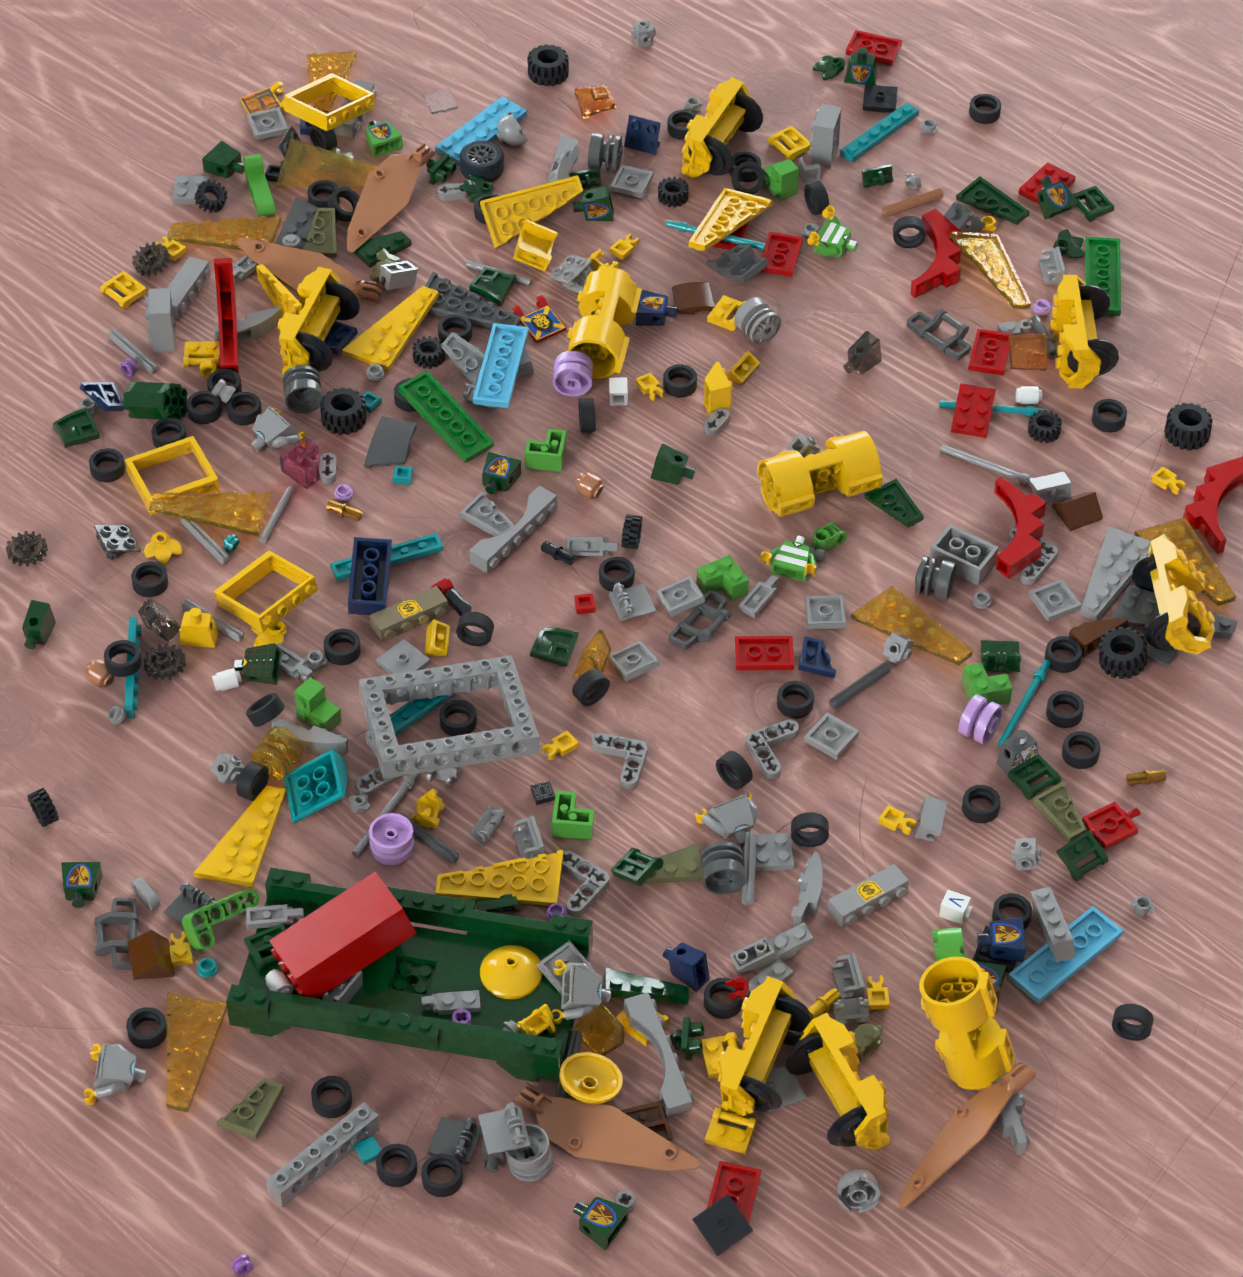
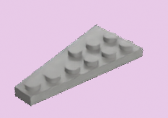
M1108 526L1080 609L1081 616L1094 621L1100 619L1132 580V570L1137 562L1148 556L1151 541Z

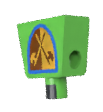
M369 122L366 128V140L374 158L403 148L401 133L389 122Z

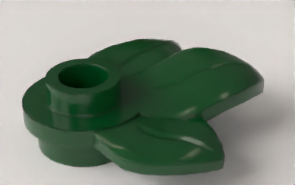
M823 56L821 61L814 65L813 71L823 72V80H827L836 76L838 72L843 71L845 61L840 57Z
M470 174V180H466L460 185L461 189L471 193L469 197L470 203H474L483 194H492L494 192L493 184L476 174Z
M1068 229L1059 232L1058 240L1055 241L1053 248L1059 247L1061 255H1068L1071 258H1081L1085 255L1084 251L1080 249L1084 238L1071 236Z

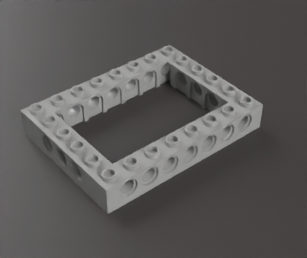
M512 655L359 679V696L383 779L539 753V735ZM499 686V695L503 699V708L507 711L508 723H511L512 727L398 745L387 704L394 705V703L405 701L413 702V700L424 698L432 699V697L442 695L451 696V694L461 692L470 693L473 690H488L489 688Z

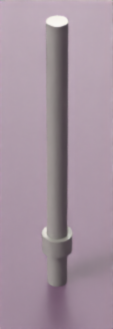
M942 444L940 448L941 452L1016 479L1021 484L1027 485L1029 484V479H1032L1029 474L1015 472Z
M420 773L409 775L403 779L401 787L379 816L393 811L405 793L410 791L415 785L414 781ZM369 830L352 851L355 857H358L370 842Z

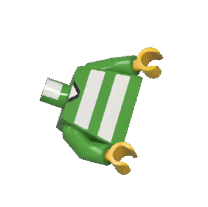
M828 205L822 212V215L830 220H826L819 234L815 231L811 232L807 242L809 245H815L814 253L840 258L846 249L855 252L858 242L850 240V229L846 228L837 216L833 215L835 209L832 205Z
M796 536L794 542L784 541L781 546L776 547L771 552L764 551L761 553L759 562L765 561L768 566L771 562V572L773 574L806 582L807 574L816 576L817 563L815 557L810 553V547L805 545L807 540L802 536Z

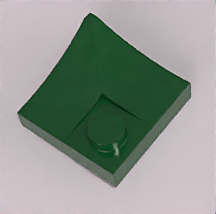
M484 267L469 285V290L502 306L508 292L516 282V274Z
M87 407L74 411L53 423V428L59 435L64 447L100 438L99 431Z
M542 628L533 644L530 656L567 667L579 638V632L560 628Z
M512 894L502 895L500 899L492 901L480 899L476 903V909L480 911H521L517 897L512 896Z

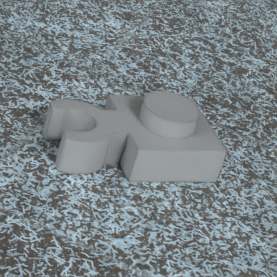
M1027 319L1021 320L1020 323H1016L1013 320L998 324L999 332L1013 334L1012 339L1021 337V333H1030L1032 328L1028 326Z

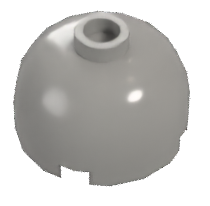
M511 112L499 120L497 125L499 133L496 135L501 143L505 141L507 145L514 147L528 141Z
M849 1170L841 1176L837 1183V1201L846 1211L851 1212V1209H859L858 1213H863L874 1208L879 1202V1183L876 1177L867 1170Z

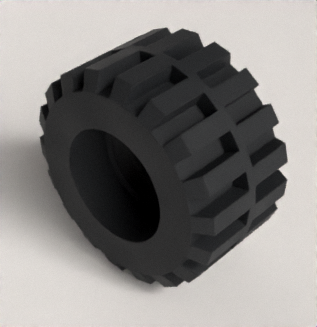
M545 44L544 46L540 45L537 48H533L529 52L527 57L528 75L532 82L538 83V85L555 86V84L559 85L561 81L564 82L568 78L569 57L566 50L561 49L559 46Z
M335 388L332 392L328 391L327 395H324L320 401L322 425L325 426L326 430H331V433H338V435L355 433L357 429H361L366 423L365 398H363L361 393L359 394V391H353L352 388Z
M1193 403L1177 404L1167 414L1164 430L1165 437L1168 438L1169 443H1173L1174 447L1178 446L1182 450H1197L1199 447H1204L1205 443H1208L1213 418L1206 408H1201V405H1194Z
M1119 627L1117 630L1115 628L1111 629L1110 633L1106 632L1104 637H1101L1098 645L1099 664L1107 675L1111 674L1113 678L1117 676L1119 679H1123V677L1129 679L1132 678V675L1137 676L1139 671L1142 672L1144 670V666L1147 665L1148 654L1147 641L1142 633L1139 634L1136 629L1132 631L1130 627L1126 629ZM1120 651H1128V652H1130L1129 654H1126V655L1116 654L1117 652H1120Z

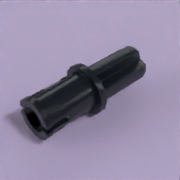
M548 540L542 543L541 551L551 555L554 560L559 559L568 565L574 563L575 556L564 551L563 547L556 546Z

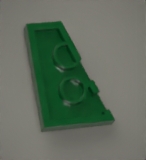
M399 231L371 238L353 253L371 268L377 262H380L376 258V254L382 248H385L389 254L395 255L411 246L412 243L403 232Z
M897 478L882 485L880 488L864 494L866 500L907 528L924 520L923 514Z

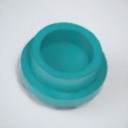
M236 534L228 535L225 538L223 544L226 551L232 552L239 545L240 539L237 538Z
M211 958L202 959L197 966L198 974L204 978L213 977L218 971L217 963Z

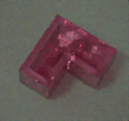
M306 436L279 456L281 472L304 488L308 489L320 480L319 464L317 463L320 461L319 445Z

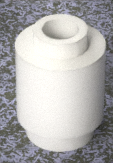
M1021 386L1016 388V403L1038 404L1039 401H1042V390H1039L1038 386Z
M234 668L218 672L215 676H212L216 691L221 690L222 692L239 687V682H242L239 671L235 672Z
M272 970L266 975V986L270 991L292 994L293 986L283 972Z

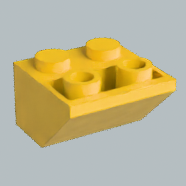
M719 362L713 365L704 381V406L709 416L718 408H725L730 412V404L733 403L731 391H733L731 380L728 381L726 370L721 367Z

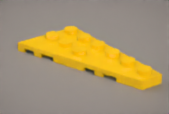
M724 188L689 240L688 247L699 251H706L771 207L773 200Z

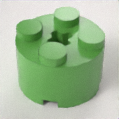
M961 927L932 930L936 962L948 957H965Z

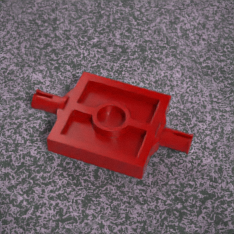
M1113 802L1082 817V822L1104 849H1107L1138 834V828L1133 823L1132 818L1139 816L1140 810L1136 807L1126 812L1116 802Z

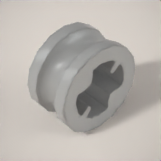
M621 1191L616 1195V1204L627 1207L628 1213L634 1209L635 1196L633 1193ZM627 1199V1202L629 1201V1204L624 1205V1202H622V1200Z

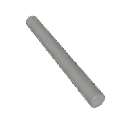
M470 260L466 262V267L482 271L484 267L493 268ZM516 275V282L531 285L532 279Z
M288 486L259 538L261 542L265 543L294 491L292 486Z

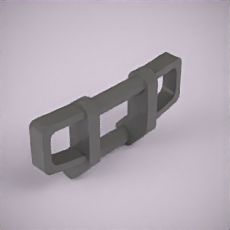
M940 309L933 319L920 311L907 319L906 326L922 339L925 338L940 348L941 352L958 361L970 353L971 346L963 340L969 331V327L965 324L962 325L947 315L945 310ZM922 320L927 324L919 328L914 322ZM943 320L957 329L956 334L945 342L930 334L940 326ZM957 345L963 348L959 353L952 350Z
M708 590L704 595L705 602L694 607L690 615L683 622H680L669 634V643L687 650L696 642H709L721 624L731 617L730 612L724 609L726 597L713 590ZM712 598L720 602V605L716 610L705 603ZM700 614L714 621L708 629L698 630L690 625ZM681 633L690 639L683 642L675 637Z
M114 898L111 912L99 915L94 919L97 940L95 955L105 956L111 953L113 968L117 970H131L130 962L118 961L116 954L129 953L128 941L109 940L105 942V927L111 924L128 925L129 941L136 938L137 923L139 922L136 899ZM117 905L132 907V913L115 912V908Z

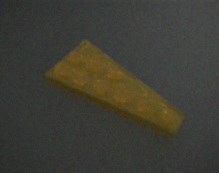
M356 51L307 54L309 84L331 73L346 80L349 68L352 67V62L356 58ZM332 92L311 102V107L328 114L331 112L338 94Z
M291 138L275 187H309L312 183L319 180L332 181L338 187H364L368 174L377 166Z
M275 215V218L259 216V219L251 220L248 217L220 219L221 222L211 223V220H206L205 223L195 224L194 222L172 223L167 237L168 240L243 251L236 242L239 237L273 243L282 219L281 215Z
M951 232L949 237L1013 309L1030 308L1031 302L998 234Z
M248 491V494H238L237 492L197 494V492H190V494L179 495L177 492H154L149 511L259 537L272 491H266L265 494H256L255 491Z
M1186 517L1135 531V536L1149 541L1165 535L1179 550L1182 549L1187 560H1191L1196 570L1201 571L1205 578V581H1203L1205 590L1201 592L1216 605L1220 606L1235 601V593Z
M893 586L851 613V619L889 636L892 633H899L915 641L913 646L958 666L972 656L973 651Z
M167 992V1108L183 1112L189 1111L226 1014L227 1004Z

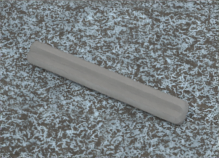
M112 330L108 333L109 339L147 371L154 373L158 370L156 363L119 332Z
M188 514L180 518L181 524L221 564L229 561V555Z
M188 599L182 602V609L185 611L199 608L201 613H210L217 630L234 640L241 641L244 638L242 630Z
M746 832L744 839L743 866L746 880L745 885L742 887V903L745 906L753 905L757 839V835L754 832Z

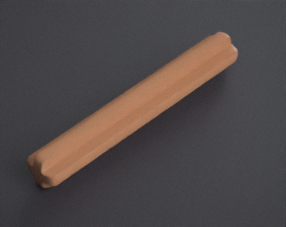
M941 188L884 206L882 214L887 217L943 198L944 192Z

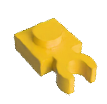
M628 234L625 241L619 239L612 245L609 253L624 260L634 252V247L639 244V238L632 240V234Z
M162 237L163 243L155 242L156 248L173 261L187 253L186 247L175 240L169 242L168 238Z
M651 372L635 378L637 387L644 395L649 393L652 401H655V395L663 398V390L660 388V383Z
M1165 467L1160 468L1151 477L1153 483L1164 490L1170 488L1176 495L1179 494L1180 488L1184 490L1186 486L1184 481L1177 480L1178 475Z
M567 730L552 738L551 744H545L542 747V753L551 752L548 754V760H553L558 753L563 757L579 748V743Z
M889 805L878 819L879 824L895 832L900 828L906 835L911 834V828L907 826L916 827L914 819L905 818L906 813Z
M184 931L181 932L182 937L180 939H175L174 934H170L172 944L170 945V955L173 967L193 964L189 942L186 943Z
M882 975L879 976V982H873L872 976L868 977L869 988L866 990V995L869 1000V1010L890 1008L888 987H883L884 978Z

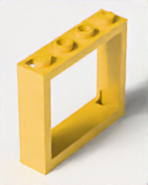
M332 73L284 95V111L325 131H329L375 109L374 93ZM332 92L353 101L328 114L307 105Z
M194 436L125 459L126 471L150 515L220 492L218 477ZM193 452L207 477L151 496L138 471Z
M269 550L216 589L214 595L217 606L263 633L316 593L318 588L315 576ZM273 570L298 584L296 588L260 615L234 600Z

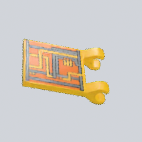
M278 81L267 89L240 98V101L248 114L278 107L280 110H284V100L280 103L275 95L284 92L283 84Z

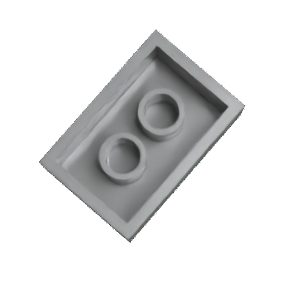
M822 104L820 110L816 111L815 121H812L811 131H813L810 138L812 146L809 151L811 164L819 163L820 166L831 168L839 147L841 107Z
M149 289V296L145 297L146 307H148V309H145L146 320H149L147 322V332L151 333L149 335V345H153V352H174L175 320L171 289Z
M949 524L931 546L929 562L931 563L933 558H937L938 567H940L943 560L955 562V575L979 585L996 564L999 547Z

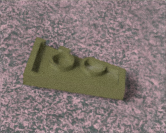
M317 208L303 250L322 253L325 256H337L335 208Z
M1063 781L1034 797L1032 804L1068 842H1071L1079 837L1080 834L1085 833L1086 828L1078 811L1075 810L1073 799L1068 794L1067 786Z
M698 844L660 856L659 858H662L664 862L663 867L660 870H655L643 884L702 881Z
M264 1078L246 1094L247 1097L241 1103L235 1104L231 1108L230 1113L217 1121V1126L257 1140L284 1091V1085Z

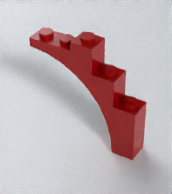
M936 208L922 215L926 234L934 245L936 256L931 266L920 277L911 282L910 294L914 298L939 287L941 284L948 288L960 281L961 268L957 264L960 263L961 249L958 245L961 242L962 231Z
M232 258L214 259L218 307L220 369L234 370L239 374L238 320Z
M1243 456L1208 467L1204 476L1205 484L1196 486L1194 503L1186 505L1183 514L1184 522L1192 530L1199 529L1200 533L1208 540L1210 547L1217 554L1224 552L1226 537L1221 531L1217 519V509L1222 500L1232 490L1243 484Z
M1000 477L995 481L994 493L1011 511L1017 531L1008 547L997 556L996 570L1010 579L1041 557L1042 544L1038 539L1043 537L1044 523L1040 519L1045 516L1046 502L1034 493L1026 496L1010 482Z

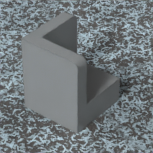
M799 158L798 168L803 183L820 181L821 167L819 163L805 165L803 158Z

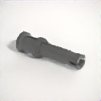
M1032 316L1029 323L1040 339V346L1046 351L1047 358L1050 360L1058 358L1055 338L1049 335L1039 316Z

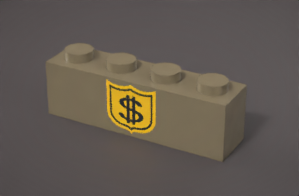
M437 586L369 615L370 628L382 643L413 628L424 625L433 619L444 616L448 613V600Z

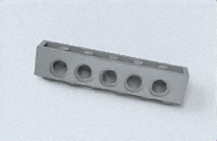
M363 1102L266 1180L268 1195L281 1207H284L354 1150L355 1144L368 1139L380 1129L378 1114Z

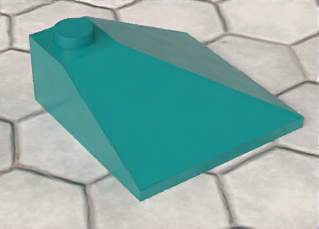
M333 749L283 775L292 822L296 823L345 797L348 781L345 759Z

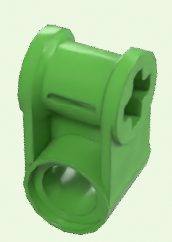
M832 521L814 531L812 547L815 550L818 548L827 552L844 543L848 535L837 527V523Z

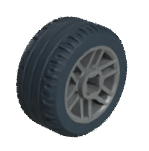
M475 141L466 145L460 152V170L462 175L470 180V174H476L483 177L485 181L491 182L503 173L504 154L502 149L495 143Z

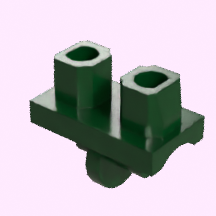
M447 153L439 160L430 159L426 163L427 172L431 175L429 183L433 185L437 181L444 183L448 178L447 172L453 174L456 171V163L450 160V155Z
M892 165L862 169L863 186H883L884 183L893 182Z
M599 167L574 171L569 175L570 177L578 175L582 188L590 189L593 186L601 185Z
M683 1017L682 1030L678 1029L676 1033L670 1035L672 1045L675 1046L676 1050L681 1049L685 1053L686 1061L692 1060L693 1054L703 1053L701 1039H694V1037L704 1035V1026L702 1022H691L690 1017Z

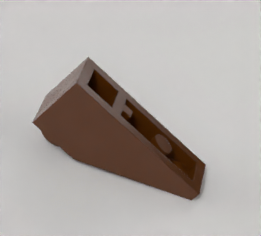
M1124 617L1085 622L1078 627H1073L1069 632V637L1079 642L1082 647V657H1085L1098 649L1100 639L1104 637L1106 632L1110 633L1111 629L1115 628L1117 630L1119 627L1126 629L1128 619Z

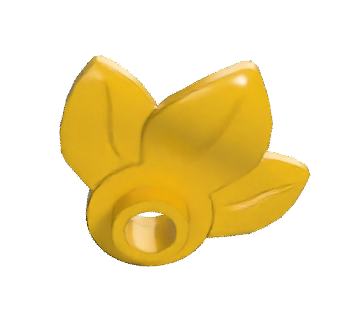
M159 531L153 534L151 542L144 549L146 559L155 556L161 564L166 565L172 554L182 555V547L177 540L170 539L167 533Z
M277 621L263 633L251 627V630L258 635L254 641L255 647L271 643L282 645L284 641L283 636L287 632L286 625L282 621Z

